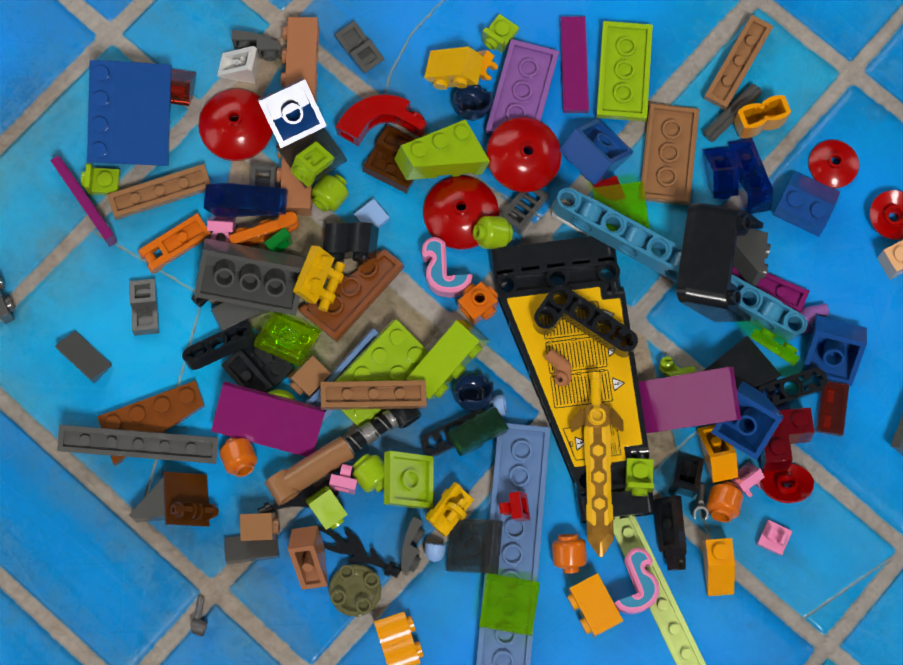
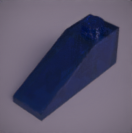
M747 138L728 142V150L745 211L749 214L772 210L773 187L753 139Z
M234 183L206 184L203 209L215 216L221 217L285 215L288 190L286 188Z

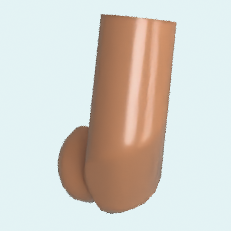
M551 349L546 355L545 360L555 367V383L558 386H566L572 379L571 363L554 349Z

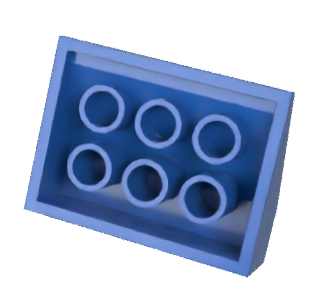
M90 60L88 163L169 166L172 65Z

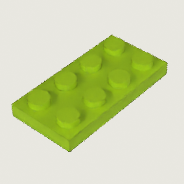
M603 21L596 118L646 122L653 25Z
M393 319L334 382L408 381L406 378L429 351L397 319ZM381 409L340 411L359 429V427L369 422Z

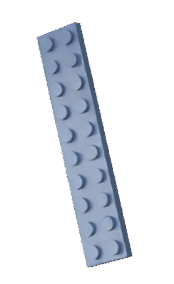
M498 423L476 665H530L551 427ZM517 491L526 493L530 520L520 522L513 520L512 515L505 516L500 514L499 503L510 502L509 493Z

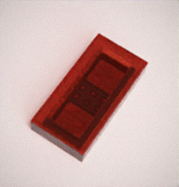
M828 381L827 385L821 390L816 433L843 436L849 393L848 384Z

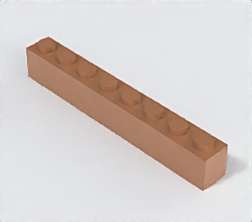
M288 17V26H283V41H287V49H282V64H286V72H281V87L304 78L317 104L318 17ZM315 132L280 148L278 143V159H282V166L277 167V183H281L280 192H276V207H280L281 213L291 211L296 213V215L312 216L313 197L311 190L313 184L307 187L291 173V168L296 155L315 142Z

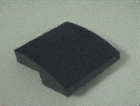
M259 331L250 346L233 353L221 365L237 385L266 393L276 388L296 368L264 331Z

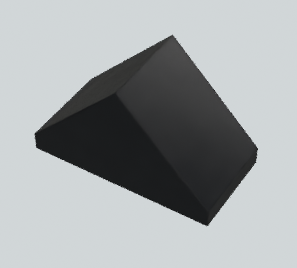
M679 452L668 491L694 498L699 490L704 459Z

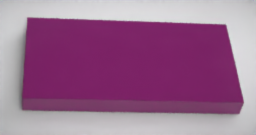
M733 367L639 382L646 433L741 420Z
M224 381L211 431L234 438H245L256 444L307 457L314 453L325 410H321V407Z

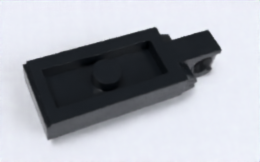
M675 495L655 499L659 552H663L664 558L667 560L668 571L685 570L687 546L681 496Z

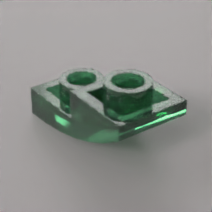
M494 407L464 422L448 432L447 435L458 454L462 456L482 447L485 442L505 434L509 427L497 408Z

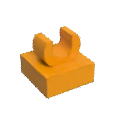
M488 50L478 51L477 53L484 57L480 78L484 81H489L492 77L487 74V68L489 67L491 70L498 69L497 64L492 62L495 55Z

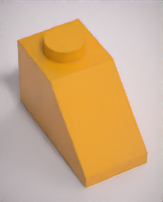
M715 425L697 428L705 466L712 482H724L729 479L738 478L737 456L734 447L711 433Z
M732 538L705 540L702 543L707 597L734 595L735 560Z

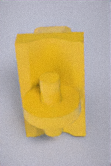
M453 482L450 488H446L442 493L441 500L434 509H430L426 514V520L442 536L447 537L459 519L464 520L467 514L465 511L474 499L458 483Z

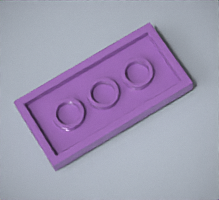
M511 39L486 127V134L492 135L502 123L513 118L528 117L541 122L559 51Z

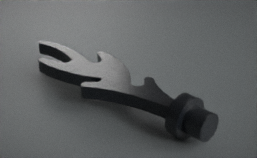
M330 479L318 487H314L311 484L303 489L295 498L279 506L277 503H274L270 506L269 502L263 503L264 506L257 509L258 513H273V511L290 507L310 508L305 500L326 485L329 487ZM334 491L333 494L335 496H338L339 492Z
M318 527L319 531L328 534L336 541L335 546L324 544V548L339 554L354 555V558L349 559L348 563H365L385 569L384 575L388 577L391 575L398 578L402 569L397 567L396 563L392 560L389 564H386L380 559L374 548L370 549L371 556L368 557L361 541L350 531L345 530V534L349 538V541L345 542L334 532Z

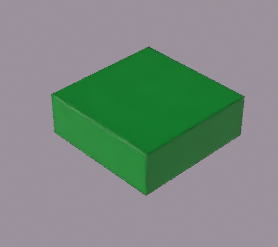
M284 227L264 243L267 250L281 253L292 245L293 241L290 233Z

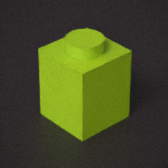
M327 485L305 500L326 530L328 528L335 529L345 521L343 518L348 515Z

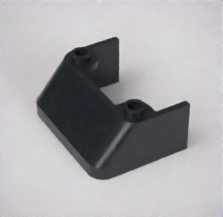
M706 203L691 204L687 212L676 287L677 298L680 303L713 322L750 321L751 316L738 309L741 302V293L731 283L737 236H745L750 228H763L764 223L745 210Z

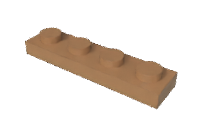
M754 15L750 16L706 92L704 100L723 110L727 109L772 31L773 25Z
M201 164L107 195L114 218L119 220L213 190L205 164Z
M426 380L320 382L321 410L426 408Z

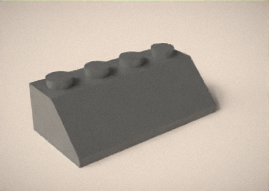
M205 238L194 297L296 316L300 296L294 293L293 289L306 257Z

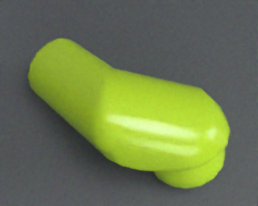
M666 356L660 360L659 369L666 377L696 372L694 366L678 367L671 357Z

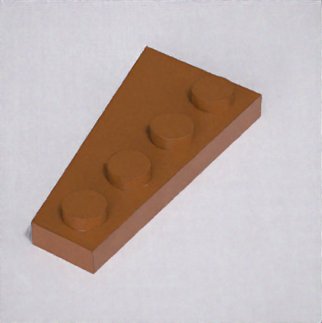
M384 249L376 254V258L369 259L359 266L353 274L348 277L345 276L342 283H338L334 293L336 298L334 303L330 304L327 312L318 309L321 301L319 298L316 304H304L298 310L330 338L338 342L405 267L403 263Z
M193 381L100 415L97 418L101 428L165 433L174 425L180 424L204 408L205 405L197 382ZM111 456L114 466H117L127 458L124 456Z

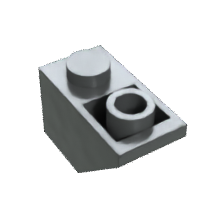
M750 228L745 236H737L733 266L749 284L756 287L760 278L764 279L766 277L768 264L765 263V259L768 258L771 244L767 243V232Z

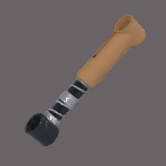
M418 408L387 409L382 413L381 417H375L373 422H367L359 427V429H355V433L351 436L346 435L345 438L339 436L290 468L277 472L267 479L264 484L279 506L295 498L303 489L353 459L354 451L360 448L362 450V446L365 444L370 445L378 440V436L382 437L381 434L388 430L391 431V428L399 427L404 429L417 421L422 414Z

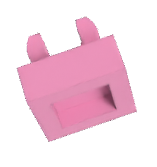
M211 216L207 221V231H213L211 239L217 240V234L224 233L226 242H230L228 235H231V232L236 228V217Z
M747 462L738 469V478L729 480L745 495L752 497L750 488L756 485V487L762 489L761 480L765 476L760 468Z
M342 464L340 476L331 474L329 482L331 490L355 495L357 479L351 478L352 466Z
M768 520L756 545L781 556L792 531Z

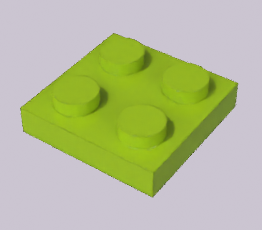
M397 451L384 452V505L432 509L434 456Z

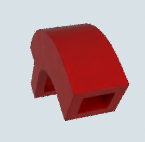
M376 95L360 100L351 106L337 123L336 131L338 136L359 147L366 134L379 124H397L415 135L423 137L427 131V121H425L421 114L415 111L410 113L409 100L394 95Z

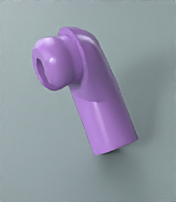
M826 303L809 306L801 311V314L807 320V328L803 334L812 331V324L816 315L822 317L829 316V309Z

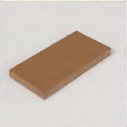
M649 104L639 201L681 206L690 205L699 109Z

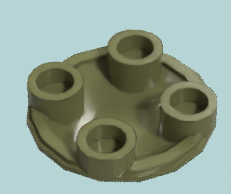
M344 565L334 574L330 581L329 595L331 603L339 612L346 616L359 617L366 615L376 608L381 599L382 587L379 576L364 565Z

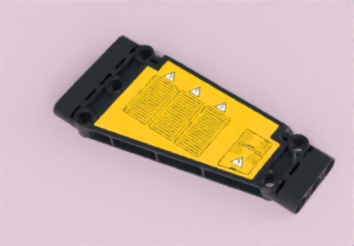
M590 236L508 246L491 250L490 257L495 292L498 295L497 299L576 490L580 523H587V488L582 487L579 483V479L586 476L584 455L585 426L583 424L582 427L571 432L570 422L580 409L591 405L589 372H602V404L609 406V409L613 408L623 419V432L609 424L611 432V492H617L611 493L613 520L618 516L620 519L629 518L630 515L640 517L655 514L653 491L652 493L648 492V496H633L632 491H625L626 459H649V447L634 353L628 357H620L564 319L548 335L538 333L533 326L534 315L551 289L556 286L551 283L550 279L559 276L564 281L563 286L568 287L630 329L624 287H621L620 268L617 262L616 249ZM604 270H609L614 274L615 277L612 279H605L601 275V272ZM502 283H510L513 289L509 292H504L499 286ZM562 295L553 297L556 304L563 305L567 302L566 298ZM583 309L575 311V315L579 319H586L589 316ZM541 316L538 319L544 326L552 323V319L549 316ZM598 324L596 326L597 330L602 334L610 332V328L606 324ZM617 331L614 332V335L610 340L614 341L615 336H617L618 334ZM625 339L624 341H621L620 345L622 347H625L626 345H629L630 341L628 339ZM551 349H554L571 363L572 379L566 386H558L555 383V367L545 360L546 355Z

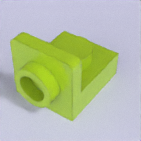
M499 14L489 28L485 27L483 29V43L489 49L503 53L510 44L511 39L519 32V27Z
M316 141L296 155L291 173L309 187L313 184L315 176L330 166L335 157Z
M86 164V171L81 173V185L84 186L88 195L108 196L107 194L119 191L121 171L120 169L94 168L92 164Z
M626 459L625 491H632L633 496H648V492L652 493L654 490V459Z

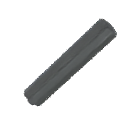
M751 84L704 130V137L710 142H714L734 122L737 112L742 107L754 103L761 96V89L757 85Z

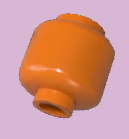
M231 437L227 439L224 443L225 445L219 451L226 472L236 477H243L253 472L257 464V455L251 442L245 438Z
M724 481L711 487L706 508L714 520L727 523L739 516L743 502V493L736 488L737 486L734 483Z
M579 534L558 535V539L552 543L554 566L563 569V573L579 572V567L587 563L586 542L584 539L579 538Z

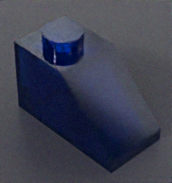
M728 146L703 149L708 187L713 198L728 199L731 196H738V166Z

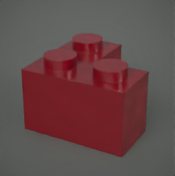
M811 407L779 410L784 417L760 454L762 472L789 469L793 461L790 444L811 441L815 433Z

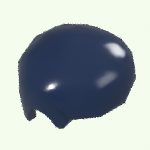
M481 85L458 88L453 96L455 112L461 118L470 121L483 118L492 105L491 92H485Z
M483 374L462 376L454 384V399L465 410L478 411L484 409L492 399L494 384L492 381L488 382Z

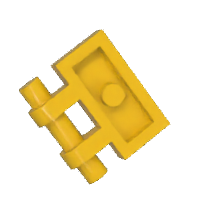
M311 245L293 292L312 304H316L319 298L321 301L318 309L327 312L330 304H333L336 298L334 293L338 283H342L344 278L345 264L336 262L334 268H331L335 258L320 246ZM326 278H328L329 281L327 283L326 288L324 289V283L326 281Z

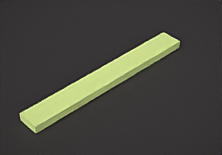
M630 515L629 518L620 519L619 516L615 517V520H613L614 536L624 557L633 548H643L648 551L653 560L652 565L645 567V570L656 577L659 583V596L655 603L649 607V610L675 664L706 665L635 516Z

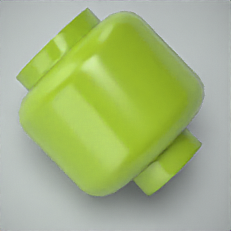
M328 174L322 176L311 190L313 204L323 212L339 209L349 196L345 179L337 174L334 176Z
M484 216L474 226L473 237L481 248L496 249L507 246L512 240L513 229L507 219L502 216Z
M367 453L352 466L354 468L352 476L354 479H357V483L366 493L374 490L379 493L384 489V461L376 454L370 456Z

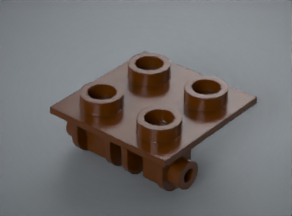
M163 472L165 525L209 527V520L218 516L219 509L214 504H209L207 475Z

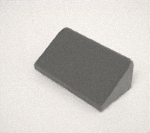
M76 331L55 346L61 354L94 384L112 366Z
M276 534V539L241 541L240 536L225 538V561L227 564L280 558L278 534Z

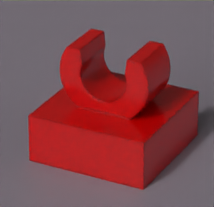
M519 491L509 493L510 502L499 503L500 514L505 516L512 515L513 520L520 522L530 520L526 493Z

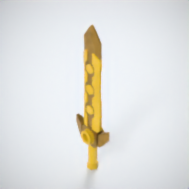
M589 372L591 405L580 409L571 420L570 426L571 432L576 431L583 424L585 426L584 455L587 488V541L599 557H603L614 540L611 497V432L609 424L621 432L624 431L623 419L613 408L609 409V406L606 404H602V372Z

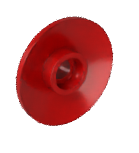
M827 140L818 144L812 150L808 166L812 177L816 181L836 189L847 186L855 179L859 170V159L856 152L848 144L839 140ZM837 158L840 164H833L831 159Z
M890 190L883 192L871 204L869 211L870 222L873 228L885 238L892 240L903 239L902 191ZM894 214L897 217V221H891L889 215Z
M791 464L787 470L766 471L763 473L765 477L761 480V487L764 493L771 499L782 503L803 501L812 494L814 489L812 475L805 468L795 464Z

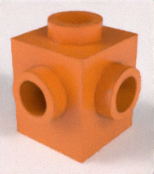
M482 282L476 286L471 284L462 293L464 296L457 301V307L473 326L482 319L487 321L497 312L498 300L496 298H498V295L490 285L486 287Z

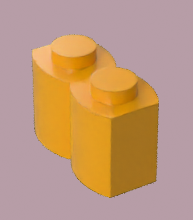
M776 95L767 98L762 104L752 103L742 107L737 112L733 123L740 138H751L763 130H775L783 126L789 118L791 109L785 96Z
M401 612L374 621L387 665L421 664L419 658L424 657L420 642L414 643L411 632L416 631L412 616L406 617L405 612Z

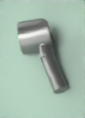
M704 484L699 486L697 506L692 510V516L695 520L698 509L704 510V520H707L709 517V511L705 507Z
M198 597L196 614L190 624L192 633L199 636H204L208 626L207 622L201 620L204 597Z

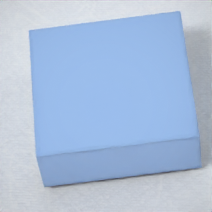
M374 199L354 213V217L358 222L372 223L378 228L390 220V217Z

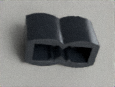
M368 222L325 224L323 249L335 258L333 262L342 263L345 259L351 258L356 262H367L368 259L376 258L379 228Z

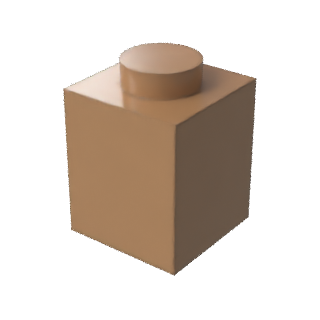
M308 355L287 378L291 381L289 386L299 396L302 393L310 396L320 386V382H324L331 373L313 355Z
M275 513L240 514L241 541L276 539V534H280V519L275 517Z

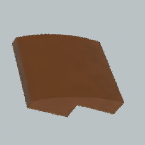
M387 125L376 141L375 149L363 165L362 172L407 194L415 180L405 179L394 158L401 145L416 139Z

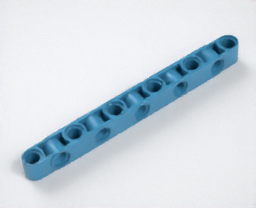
M564 188L559 191L552 204V210L555 215L571 223L586 234L677 283L682 253L681 246L572 188ZM561 199L569 201L571 206H564L561 203ZM606 224L613 225L616 231H610ZM651 248L657 249L661 256L654 255ZM734 275L731 276V283L741 293V302L738 309L751 316V320L748 321L749 323L786 341L796 339L806 330L807 320L804 315ZM742 298H747L751 306L744 304ZM788 322L794 324L796 331L789 328Z

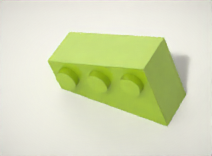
M466 119L401 145L394 158L406 180L437 178L441 175L456 177L469 173L482 175L490 162Z
M456 320L406 379L408 381L426 380V397L429 400L436 397L440 399L448 391V384L465 371V366L480 354L483 347L490 340L468 320Z

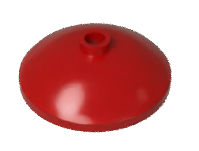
M229 89L216 94L205 104L199 117V133L204 145L211 153L224 160L243 161L258 155L266 148L272 138L273 131L258 102V99L261 98L259 95L245 89ZM233 116L239 117L236 122L230 121Z
M528 117L513 118L502 123L491 135L486 149V155L490 160L488 167L494 178L504 187L516 192H534L548 185L556 176L561 165L562 154L559 150L561 147L554 132L544 123ZM525 147L530 148L531 155H526L523 149Z
M468 176L450 177L439 182L427 195L423 208L424 223L429 234L432 237L442 239L446 247L456 250H466L479 246L477 240L473 237L474 226L477 225L481 217L499 216L498 202L491 189L478 179ZM459 204H463L466 209L459 211L456 207Z

